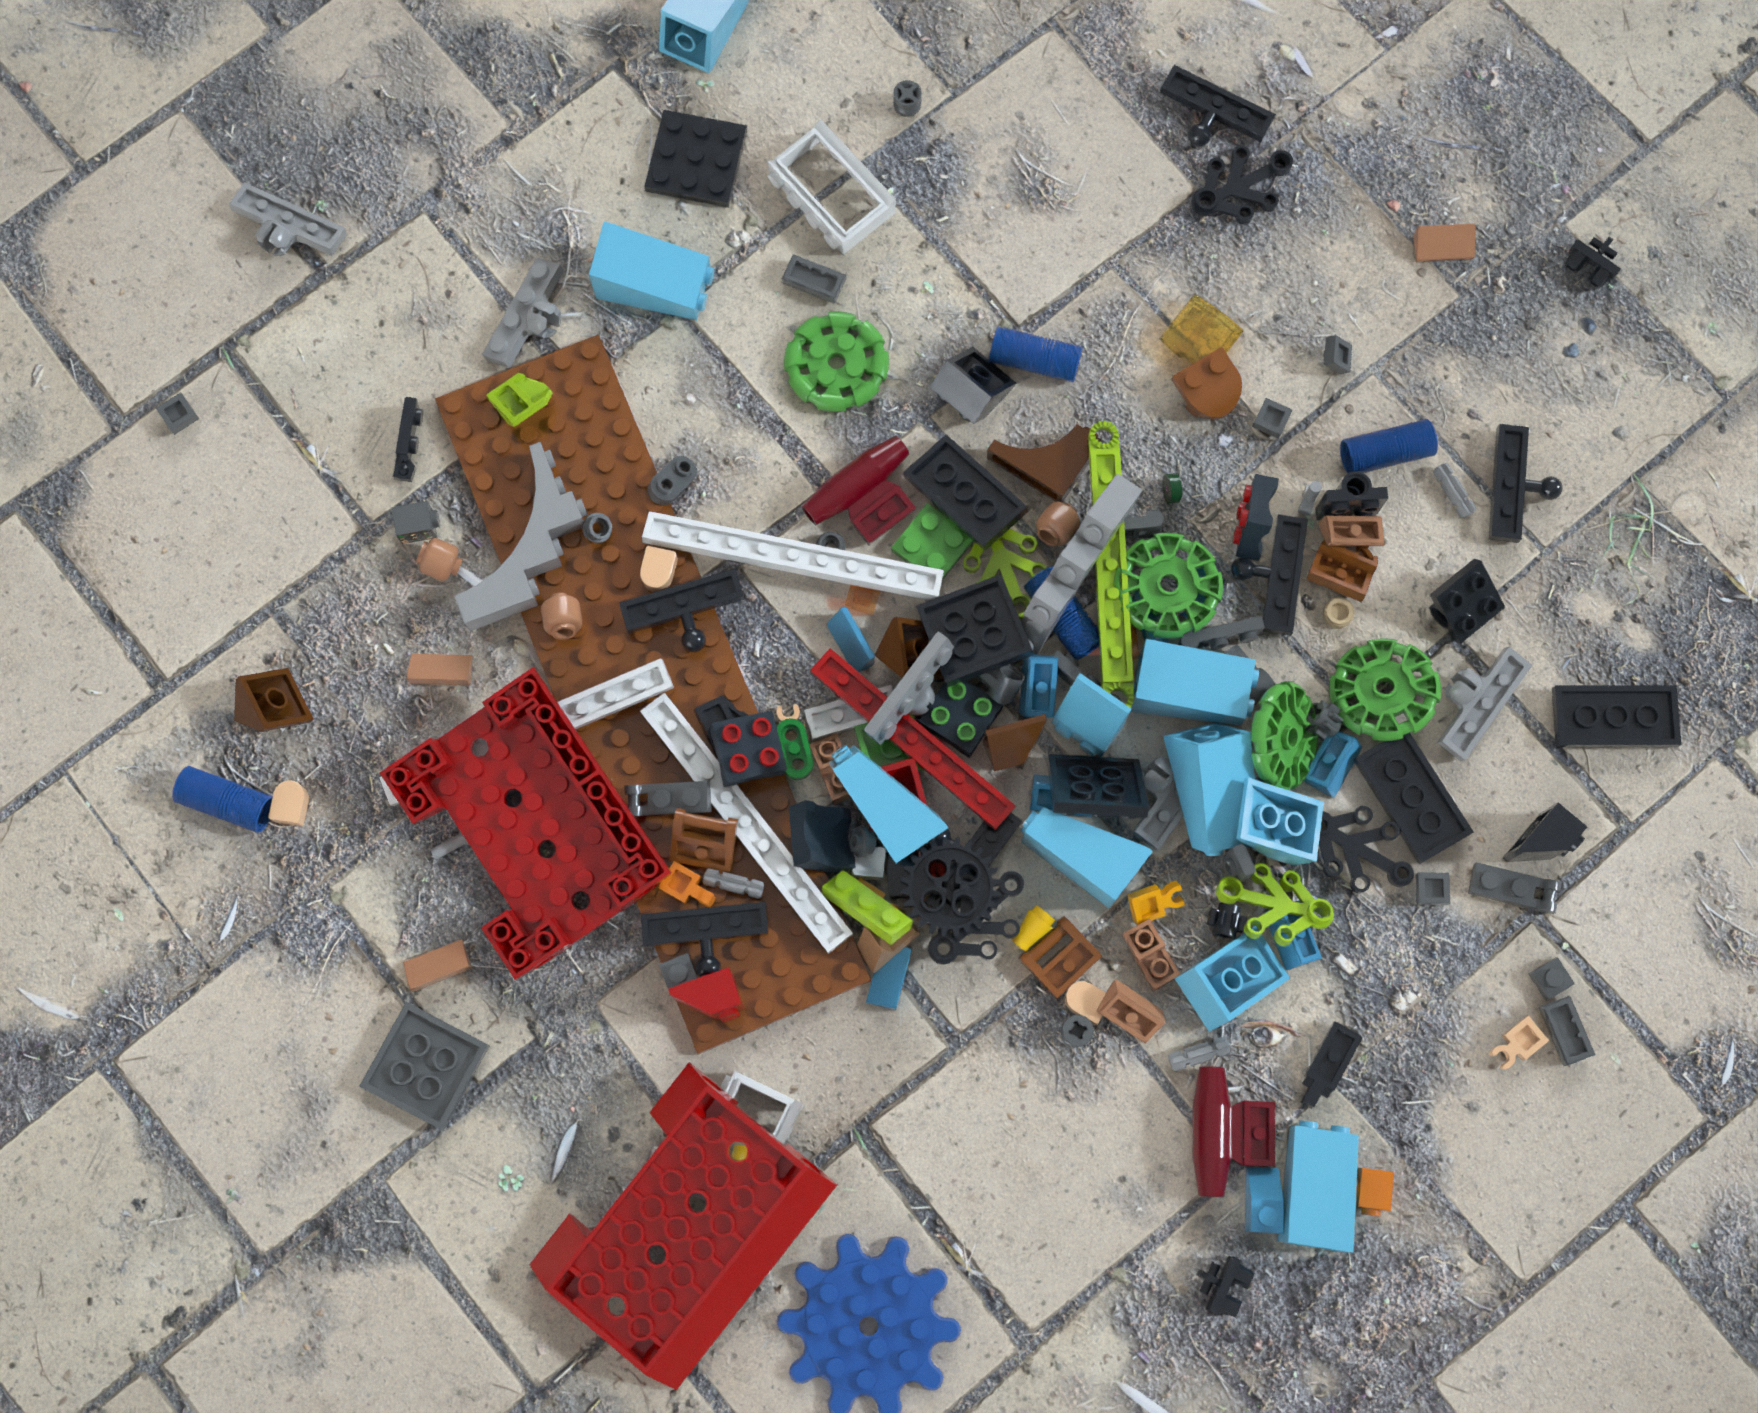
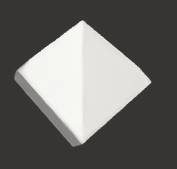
M875 847L874 852L867 854L866 857H857L854 854L856 868L852 871V877L883 881L886 848Z

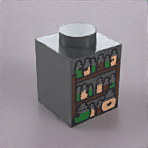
M428 501L392 507L395 533L402 544L437 538L436 528L440 527V518L438 511L433 510Z

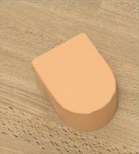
M652 546L646 547L640 569V577L647 590L657 592L670 587L678 561L676 552Z
M292 780L281 782L273 792L268 818L276 823L303 826L309 802L308 792L298 782Z
M1078 981L1067 990L1065 1003L1071 1012L1076 1015L1086 1016L1093 1025H1097L1103 1016L1097 1012V1008L1106 992L1091 983Z

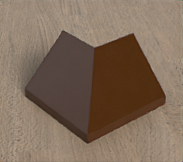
M903 617L892 618L875 653V656L900 677H904L930 642L922 621ZM940 667L934 674L933 682L941 683L945 681Z
M289 668L237 677L235 682L234 721L260 732L310 723L314 720Z
M1045 714L985 730L983 746L994 772L1013 766L1023 769L1043 733L1047 721Z

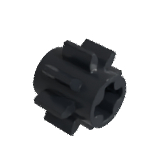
M1219 903L1217 909L1212 908L1209 911L1207 925L1214 926L1212 934L1223 938L1235 939L1237 932L1242 933L1247 921L1246 916L1240 915L1242 908L1225 903Z

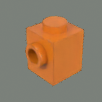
M1357 1168L1356 1207L1362 1208L1361 1214L1381 1217V1211H1391L1394 1172Z

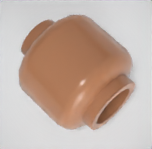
M1052 502L1036 521L1038 537L1050 546L1065 545L1079 529L1080 519L1077 510L1071 504Z
M432 538L429 543L423 542L415 563L420 564L419 570L422 574L440 581H446L450 574L457 575L463 559L458 558L459 549L457 546L438 538Z
M555 593L541 605L543 628L547 634L555 639H570L581 629V607L576 598L565 593Z

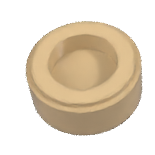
M1342 597L1331 599L1323 609L1324 621L1328 626L1335 629H1342L1348 626L1355 614L1352 603Z

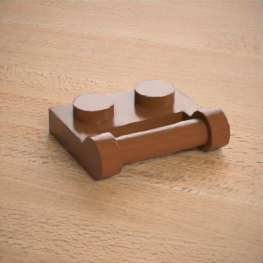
M676 808L669 861L730 872L733 864L738 819L728 818V820L686 813V809ZM684 825L725 832V838L685 831Z
M1062 916L1056 922L1057 926L1028 953L1024 952L1018 957L1020 962L1056 999L1102 957L1098 950L1065 916ZM1067 934L1073 941L1042 969L1037 961Z

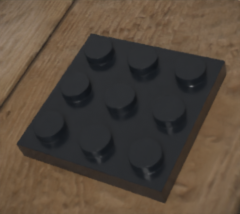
M663 110L644 185L645 192L729 208L748 131L747 125Z
M1001 574L916 606L929 641L932 640L937 632H940L954 646L949 661L945 665L940 666L947 688L1033 655V650Z
M1048 754L1047 767L1053 813H1061L1068 816L1087 814L1095 817L1122 816L1127 819H1135L1137 817L1148 818L1149 804L1139 759Z

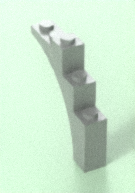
M541 442L529 446L535 467L536 491L532 514L524 535L513 553L493 574L478 585L455 596L463 621L470 631L538 606L535 596L540 595V592L532 577L562 566L559 556L564 555L557 537L581 529L584 522L582 517L588 515L582 499L576 500L572 491L566 493L560 476L554 478L551 468L556 467L554 458L550 450L544 451Z
M1119 474L1114 477L1088 511L1077 533L1062 551L1050 574L1033 595L1023 614L1024 617L1021 623L1033 654L1038 655L1071 599L1143 491V489Z

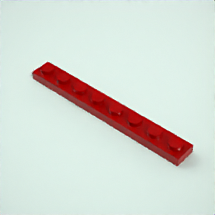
M831 648L810 670V673L868 723L888 698ZM907 714L901 717L896 724V731L888 740L909 758L914 757L917 765L996 831L1016 808V805L910 715Z

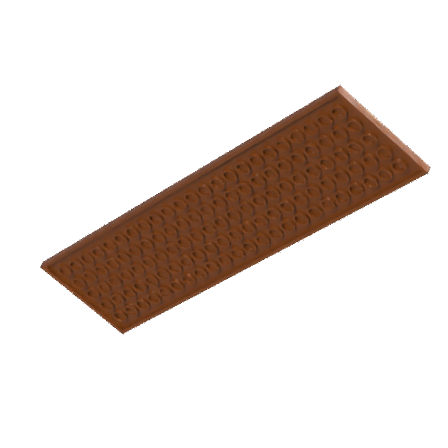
M599 334L435 398L501 565L513 553L524 535L533 510L536 487L535 467L529 448L530 445L541 442L544 451H551L556 467L551 468L554 478L560 476L566 493L572 491L576 500L582 499L588 515L602 513L611 521L612 533L606 541L601 543L589 541L584 536L582 528L557 537L564 555L559 556L562 566L532 577L540 592V595L535 596L538 606L520 612L557 702L661 658L674 686L673 689L663 693L668 696L718 760L694 713V708L723 696L733 703L737 710L744 711L748 715L757 714L758 711L715 609L693 615L696 629L701 630L706 638L705 646L698 652H689L683 647L681 639L685 631L681 618L628 634L620 609V602L654 593L647 590L640 577V569L647 546L676 552L678 561L670 587L701 579V575L691 552L642 543V535L649 511L675 516L671 504L658 505L648 496V484L657 474V471ZM517 373H522L527 378L544 383L553 394L546 406L513 427L505 422L486 394ZM594 523L592 529L597 534L600 531V526ZM555 593H565L576 598L580 603L582 627L570 639H555L547 634L543 628L541 605ZM663 693L576 729L627 806L628 795H625L624 785L694 782L640 712ZM785 775L760 778L737 784L793 856L789 806L797 803ZM640 794L641 806H648V794ZM712 804V812L691 813L723 819ZM675 814L634 816L668 868H670L673 863L669 861ZM684 825L685 831L725 838V832ZM737 836L732 868L730 872L726 873L746 877L748 881L752 879L762 881L764 883V890L761 898L750 897L748 893L742 895L722 890L719 886L715 888L706 886L703 883V877L708 868L679 863L702 877L698 886L713 893L716 897L712 907L766 902L769 934L713 940L714 957L719 960L721 970L729 967L734 975L745 1010L739 1011L740 1017L722 1023L720 1019H712L677 1002L698 1055L871 982L853 936L849 937L828 954ZM802 868L822 893V886L829 881L826 872ZM658 886L636 901L641 914L708 908L690 897L685 905L659 890ZM826 898V900L830 903L833 909L837 912V914L841 917L844 923L848 926L841 908H839L837 905H835ZM700 941L654 946L661 963L688 953L696 971L697 962L701 958Z

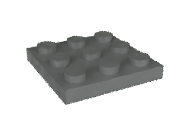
M405 1002L359 1087L444 1131L490 1045Z

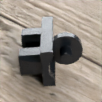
M1593 237L1589 244L1597 249V252L1577 239L1570 248L1571 253L1565 263V266L1575 273L1579 272L1585 262L1595 267L1596 269L1587 281L1598 289L1606 284L1610 278L1613 280L1621 270L1620 267L1602 256L1604 254L1613 260L1618 254L1609 247L1614 240L1611 237H1608L1604 243Z
M1228 1256L1219 1278L1216 1276L1221 1265L1215 1262L1211 1263L1207 1273L1198 1269L1196 1276L1204 1279L1199 1290L1200 1292L1208 1295L1212 1285H1215L1206 1305V1310L1217 1315L1220 1312L1233 1317L1237 1316L1242 1301L1228 1295V1291L1232 1282L1248 1289L1254 1277L1252 1271L1241 1265L1242 1260L1234 1256Z

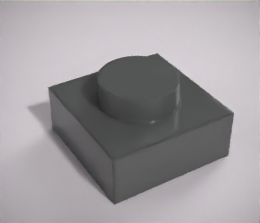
M1337 335L1326 337L1323 353L1324 365L1340 375L1350 373L1352 345Z
M181 392L156 407L174 435L199 420V417Z
M1265 398L1252 427L1279 439L1293 410Z
M1418 872L1415 874L1416 905L1450 904L1449 873Z
M688 953L659 964L668 989L698 978Z
M1558 957L1529 973L1545 1001L1575 984Z

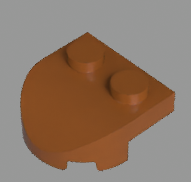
M1223 347L1203 357L1171 378L1187 403L1185 406L1187 411L1195 417L1200 416L1211 419V421L1227 416L1238 403L1242 392L1240 373Z
M1323 540L1312 561L1306 580L1362 603L1367 594L1372 576L1377 569L1378 557L1372 555L1368 549L1369 546H1327L1325 540Z

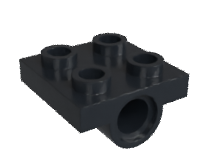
M1359 471L1350 472L1344 476L1336 490H1327L1315 509L1316 520H1321L1325 516H1377L1388 500L1387 487L1372 488L1371 480L1366 474Z
M1475 558L1430 594L1433 604L1429 606L1431 615L1439 625L1448 629L1452 639L1460 644L1505 608L1483 562Z

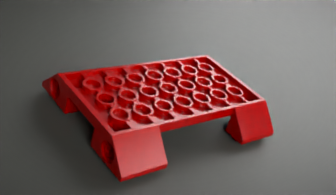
M534 667L484 700L482 703L485 707L438 739L430 737L380 772L383 780L412 824L447 810L512 910H506L481 927V929L515 980L564 952L651 892L672 873ZM484 739L488 744V751L485 755L478 757L473 752V745L477 740ZM511 790H518L522 795L521 803L516 807H510L506 801L507 794ZM547 840L552 841L556 847L555 854L551 858H544L540 853L542 843ZM583 891L588 894L590 903L587 908L580 910L574 904V897L577 893Z
M690 1062L649 1112L666 1133L667 1137L593 1231L570 1213L529 1264L549 1294L644 1375L674 1390L680 1387L838 1185L790 1144H782L737 1106L738 1101ZM734 1142H742L746 1146L747 1156L745 1159L736 1160L731 1156L730 1147ZM699 1193L706 1198L707 1205L704 1211L698 1212L691 1208L690 1198L693 1194ZM653 1245H660L664 1248L666 1258L662 1263H656L651 1260L649 1251ZM611 1297H620L624 1301L625 1310L623 1314L617 1315L611 1312L609 1309Z

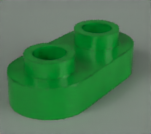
M785 719L777 726L787 767L785 774L793 780H803L813 770V758L806 729L797 719ZM793 731L797 734L795 740L789 741L785 738L786 734ZM797 760L804 763L803 768L800 770L792 767L793 763Z

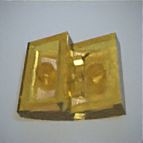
M1193 295L1159 339L1179 358L1185 357L1193 364L1220 347H1223L1227 353L1244 330L1212 304L1197 295Z

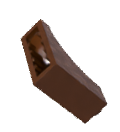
M1076 424L1066 436L1057 442L1033 449L1011 447L994 439L988 448L987 459L1051 500L1063 503L1089 465L1088 434L1091 428L1081 427ZM1096 433V440H1098V442H1101L1102 439H1100L1098 434Z

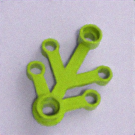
M1009 529L991 545L993 555L981 579L976 583L996 576L998 570H1000L1014 606L1022 604L1026 610L1031 599L1029 596L1021 594L1012 566L1028 573L1030 579L1035 576L1032 572L1033 569L1040 568L1044 570L1047 567L1041 562L1030 561L1005 549L1002 539L1019 545V550L1025 555L1033 554L1037 548V540L1034 536L1023 535ZM1025 541H1031L1033 547L1026 549L1022 544ZM977 543L974 544L970 554H967L963 559V568L968 573H975L980 569V557L984 550ZM969 559H974L977 565L969 567L966 562ZM1017 612L1020 620H1022L1024 617V612Z
M1257 863L1254 866L1256 871L1263 872L1265 877L1259 876L1255 871L1250 877L1251 880L1256 884H1263L1270 895L1243 889L1242 883L1232 876L1224 877L1216 887V895L1222 903L1234 904L1240 901L1271 909L1260 917H1253L1247 921L1244 926V933L1251 939L1259 938L1265 928L1288 914L1300 916L1301 918L1289 926L1281 925L1276 930L1274 940L1280 946L1290 945L1296 935L1309 927L1325 929L1334 919L1332 905L1324 899H1314L1301 883L1299 874L1292 870H1288L1282 875L1279 885L1271 875V870L1266 864ZM1286 878L1292 879L1294 884L1288 883ZM1224 890L1229 891L1232 896L1227 895ZM1285 891H1293L1301 903L1292 901ZM1314 912L1320 914L1321 918L1317 917ZM1250 925H1255L1259 931L1252 930ZM1280 932L1286 933L1289 939L1283 938Z

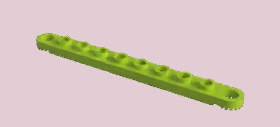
M1105 420L1093 424L1088 434L1092 506L1117 474L1122 476L1119 431L1110 421L1106 422ZM1105 430L1110 433L1112 440L1109 443L1101 444V442L1096 440V432ZM1123 521L1095 562L1102 689L1110 694L1114 691L1123 692L1127 698L1125 705L1131 708L1135 697L1130 612L1125 606L1129 604V592L1122 594L1121 604L1118 597L1119 590L1114 587L1116 569L1120 568L1127 571L1125 524ZM1121 572L1120 589L1123 591L1128 589V575Z

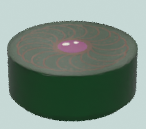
M1177 473L1164 474L1162 489L1165 501L1168 504L1180 502L1183 490L1179 475Z

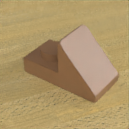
M898 908V910L907 915L903 909ZM912 922V929L890 945L867 927H864L857 948L870 970L876 973L914 940L920 932Z

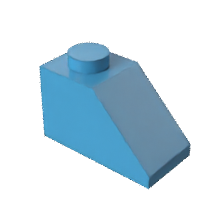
M1246 1167L1245 1232L1283 1234L1284 1199L1279 1168Z

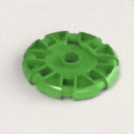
M834 311L828 312L827 316L820 318L816 315L802 323L793 333L795 335L792 342H788L785 349L784 371L789 374L788 383L804 402H811L817 405V409L823 411L844 412L849 407L856 406L858 408L863 406L880 391L878 387L882 381H886L888 375L889 353L884 349L885 341L882 335L867 320L862 322L856 319L855 314ZM831 327L833 334L823 336L821 329ZM851 329L859 333L856 339L853 335L849 334ZM804 343L810 345L809 353L802 350ZM873 350L874 355L866 358L864 352ZM833 357H840L845 361V364L839 369H834L829 366L828 362ZM808 368L809 374H801L800 369ZM863 373L871 376L869 381L860 379ZM818 384L826 388L825 393L822 395L815 392ZM851 390L852 395L842 397L840 392Z
M1158 533L1148 540L1142 538L1126 551L1127 571L1117 568L1115 572L1114 587L1119 590L1118 597L1121 604L1122 594L1129 592V604L1125 606L1130 612V624L1140 631L1144 629L1154 633L1153 637L1176 639L1182 638L1183 634L1192 631L1195 633L1212 620L1216 614L1215 607L1222 600L1223 579L1221 572H1218L1216 569L1215 558L1201 543L1196 540L1191 542L1184 539V535ZM1158 549L1161 555L1152 558L1150 551ZM1178 549L1189 553L1186 561L1175 556ZM1137 566L1142 569L1139 576L1131 573L1133 567ZM1197 569H1204L1206 576L1199 578ZM1121 572L1128 575V589L1123 591L1120 589ZM1164 578H1172L1177 584V589L1172 592L1165 591L1161 587L1160 581ZM1138 591L1141 600L1133 602L1130 594ZM1198 593L1205 596L1204 604L1195 601ZM1150 610L1155 615H1162L1159 622L1147 618ZM1185 611L1187 620L1179 622L1177 614Z
M1380 638L1368 640L1367 644L1361 647L1354 646L1338 660L1335 665L1336 672L1330 677L1329 681L1330 701L1341 710L1338 715L1343 719L1342 723L1358 735L1364 733L1372 736V740L1395 741L1403 739V735L1407 733H1417L1433 718L1436 713L1434 710L1435 705L1440 703L1441 682L1438 672H1434L1431 667L1432 661L1417 647L1411 644L1406 646L1397 643L1398 640ZM1393 654L1403 657L1401 664L1390 661ZM1370 655L1375 658L1367 663L1364 659ZM1413 672H1420L1422 677L1415 679ZM1352 673L1357 675L1355 681L1346 679L1347 675ZM1381 682H1388L1393 686L1394 690L1389 694H1382L1376 689V686ZM1415 695L1423 697V704L1414 701ZM1355 697L1357 704L1349 706L1347 700ZM1404 713L1407 721L1398 724L1395 717ZM1368 715L1372 719L1378 720L1377 725L1366 721Z
M1284 681L1270 687L1259 702L1261 708L1260 711L1255 712L1251 728V741L1254 742L1255 751L1251 752L1256 773L1264 783L1292 790L1304 781L1310 770L1308 765L1315 757L1317 734L1308 733L1305 730L1311 725L1306 720L1310 708L1314 710L1310 697L1306 695L1305 690L1300 685ZM1315 710L1314 714H1311L1313 719L1316 717Z

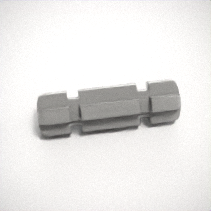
M1448 463L1441 464L1433 471L1434 476L1438 482L1442 481L1441 487L1451 503L1457 505L1456 511L1460 517L1466 518L1476 511L1474 503L1471 499L1468 500L1466 498L1469 495L1457 476L1452 475L1453 470Z
M710 868L706 869L703 877V883L706 886L714 888L719 886L722 890L742 895L748 893V896L754 898H761L764 890V883L762 881L754 879L748 881L746 877L726 872L720 874L718 870Z
M1220 1037L1212 1040V1044L1204 1042L1184 1049V1053L1180 1051L1168 1055L1170 1066L1173 1071L1186 1069L1188 1064L1192 1067L1213 1060L1215 1055H1218V1058L1228 1055L1230 1053L1228 1041L1225 1037Z

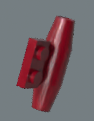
M893 436L864 451L828 478L802 505L804 513L814 525H818L848 509L850 523L869 546L916 509L898 485L886 480L909 456L907 447L899 437Z
M1204 1066L1199 1067L1192 1117V1158L1198 1196L1225 1197L1231 1160L1243 1166L1275 1167V1102L1244 1100L1231 1106L1224 1067Z

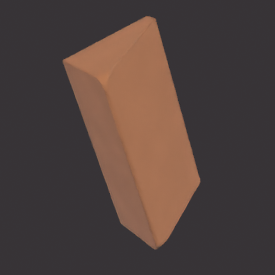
M1475 224L1417 227L1413 234L1416 262L1474 259Z
M1325 516L1318 521L1320 531L1327 546L1385 545L1382 516Z
M412 653L407 671V680L410 684L471 686L473 656Z
M462 939L403 962L409 988L414 992L473 969Z
M1117 979L1110 985L1097 1008L1098 1013L1145 1044L1166 1023L1162 1009Z

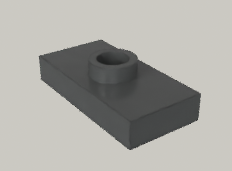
M793 254L781 280L783 284L835 304L846 281V275Z
M1243 843L1232 847L1223 857L1229 875L1237 878L1241 883L1249 879L1256 871Z
M1571 996L1538 1007L1563 1066H1568L1596 1055Z

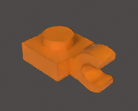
M673 861L669 868L672 873L658 886L659 890L685 905L690 897L706 907H712L716 897L713 893L698 886L702 877Z

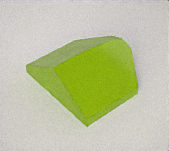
M517 373L486 394V396L509 426L515 427L546 406L553 392L544 383L527 378L522 373Z

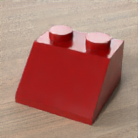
M729 967L668 989L670 996L675 1001L712 1019H720L722 1023L740 1017L739 1011L745 1010L734 975Z

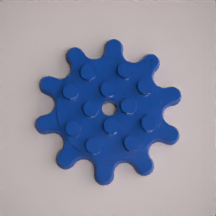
M844 1234L836 1243L838 1261L833 1268L822 1270L815 1264L805 1261L800 1263L795 1269V1278L805 1288L807 1301L801 1308L783 1310L777 1317V1326L781 1332L797 1335L804 1343V1352L800 1358L791 1364L789 1375L798 1384L807 1383L816 1377L826 1379L831 1387V1395L828 1400V1409L831 1413H849L853 1402L860 1396H869L874 1399L879 1413H901L900 1391L905 1384L916 1382L928 1391H934L941 1387L944 1377L942 1371L931 1360V1350L938 1343L954 1342L960 1336L961 1327L958 1321L954 1318L939 1316L933 1308V1300L938 1293L946 1288L948 1278L946 1273L939 1268L930 1269L921 1275L911 1273L906 1266L909 1245L902 1237H892L888 1240L884 1251L880 1255L870 1257L863 1253L858 1238L852 1234ZM867 1316L873 1317L878 1322V1330L870 1336L864 1335L859 1328L860 1321Z

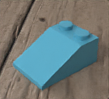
M1080 673L1055 713L1052 724L1055 725V731L1067 739L1072 737L1081 743L1079 747L1091 756L1096 754L1102 757L1122 730L1131 712V708Z
M1245 778L1237 840L1270 859L1293 866L1317 862L1324 802L1261 781Z
M1256 926L1251 928L1254 931H1259ZM1245 933L1175 978L1209 1032L1231 1021L1290 979L1264 937L1261 935L1257 939H1251Z

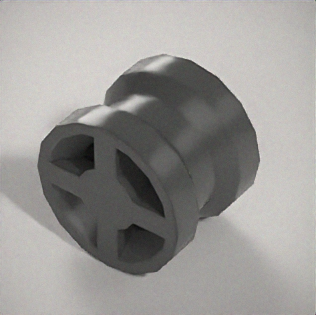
M910 80L898 83L893 92L894 110L904 117L914 116L921 109V88L916 82Z
M1082 1015L1069 1017L1062 1024L1060 1030L1064 1043L1073 1048H1080L1086 1045L1092 1039L1094 1033L1091 1021Z

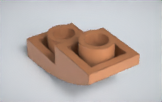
M833 734L809 744L833 804L835 805L850 799L851 796L828 763L833 760L831 755L843 747L838 734Z
M1150 919L1122 934L1153 992L1172 982L1180 975L1165 949V943Z

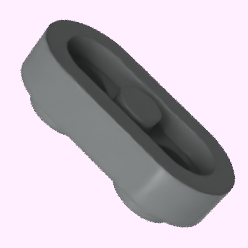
M684 456L674 457L648 484L647 493L649 498L658 505L671 504L695 479L697 468L694 462ZM661 484H665L669 489H664Z

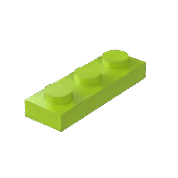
M844 870L822 886L824 897L890 945L912 929L913 920Z

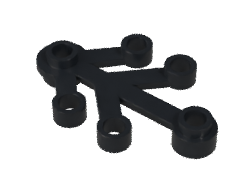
M1238 145L1234 148L1231 155L1233 163L1227 183L1215 190L1217 180L1224 172L1225 163L1220 158H1212L1207 165L1208 176L1204 188L1197 190L1192 196V209L1201 216H1211L1216 212L1234 216L1240 224L1250 223L1254 215L1253 208L1248 204L1238 206L1223 201L1232 196L1260 204L1262 210L1266 212L1274 211L1279 202L1277 194L1274 192L1264 193L1249 187L1273 175H1287L1293 165L1292 155L1285 150L1275 151L1271 155L1269 164L1240 178L1243 166L1249 159L1250 151L1246 146ZM1241 152L1245 157L1239 158L1236 156V153ZM1281 163L1284 168H1278L1275 164ZM1218 165L1220 170L1215 171L1211 166ZM1265 199L1273 200L1274 204L1268 205ZM1206 200L1210 205L1204 206L1200 202ZM1240 212H1247L1249 217H1242Z
M1359 806L1354 812L1333 817L1323 811L1322 821L1325 823L1326 829L1320 831L1319 847L1324 861L1323 872L1326 876L1331 878L1337 877L1343 871V863L1338 858H1335L1332 840L1342 846L1351 877L1350 888L1355 893H1364L1370 887V879L1367 875L1363 874L1359 857L1386 872L1388 881L1395 887H1404L1412 882L1414 870L1409 863L1404 861L1395 863L1364 845L1380 840L1393 841L1400 834V828L1395 822L1389 821L1380 828L1347 835L1337 828L1354 823L1360 826L1368 824L1373 818L1372 810L1367 806ZM1358 811L1366 812L1368 817L1366 821L1358 818ZM1386 826L1394 829V836L1386 835ZM1330 862L1338 866L1336 873L1329 871L1328 864ZM1398 868L1406 870L1407 877L1405 879L1398 876ZM1357 878L1364 880L1365 887L1363 889L1356 887L1355 880Z
M1015 871L1004 873L1000 878L1001 885L996 890L1001 893V897L991 899V901L999 906L1007 897L1018 896L1024 887L1023 877ZM964 874L961 876L962 880H975V878L970 874ZM1006 881H1015L1017 888L1013 891L1006 889ZM946 895V900L951 905L952 898ZM940 897L936 900L935 908L939 907ZM961 898L960 912H970L972 910V903L966 898ZM951 906L948 910L944 911L945 915L950 914ZM987 909V912H988L989 914L993 911V910ZM980 918L981 930H978L973 925L970 926L971 934L1003 935L1007 939L1015 938L1020 931L1018 922L1013 919H1008L1004 922L983 921L984 919ZM1013 924L1016 927V932L1011 935L1007 934L1004 930L1005 925ZM938 929V934L929 942L928 953L934 962L946 965L952 963L957 956H980L983 960H992L997 954V946L994 942L988 940L981 944L960 943L967 936L963 929L959 930L958 939H955L950 931H947L946 937L942 939L941 930ZM940 944H947L950 949L949 953L946 955L940 954L937 950ZM983 946H992L994 953L991 956H985L982 953Z

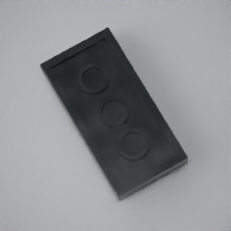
M947 434L903 472L907 481L984 551L1028 513V507Z
M1555 685L1552 687L1556 747H1679L1682 745L1677 685Z
M1411 733L1403 735V739L1383 741L1353 759L1391 821L1399 826L1401 837L1419 865L1474 833Z

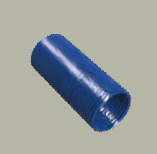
M997 326L990 350L989 363L1009 366L1012 369L1026 370L1029 373L1035 372V374H1042V376L1045 374L1049 378L1063 379V381L1066 380L1073 383L1083 347L1076 344H1068L1065 341L1051 340L1050 338L1047 339V337L1044 339V337L1039 335H1031L1022 331L1019 332Z
M1428 419L1342 439L1340 443L1341 460L1347 474L1353 471L1367 473L1407 463L1408 461L1432 457L1438 451L1437 434L1432 422Z
M1054 566L1042 570L1024 585V590L1029 594L1030 599H1032ZM1073 596L1053 630L1065 646L1064 648L1068 650V653L1075 660H1079L1099 647V630L1097 625L1091 620L1092 618L1088 617L1089 614H1086L1087 611H1084L1085 608H1082L1083 605L1079 603L1078 598Z
M191 766L185 767L180 772L172 791V798L175 803L256 833L263 831L270 821L268 815L272 796Z

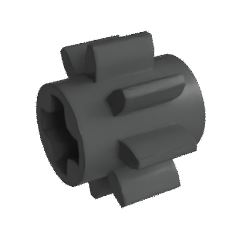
M1321 700L1320 703H1314L1316 717L1315 719L1312 718L1311 714H1314V710L1310 708L1306 720L1311 725L1305 730L1313 735L1317 734V736L1325 740L1326 737H1332L1340 730L1343 719L1338 714L1341 710L1332 702L1327 704Z

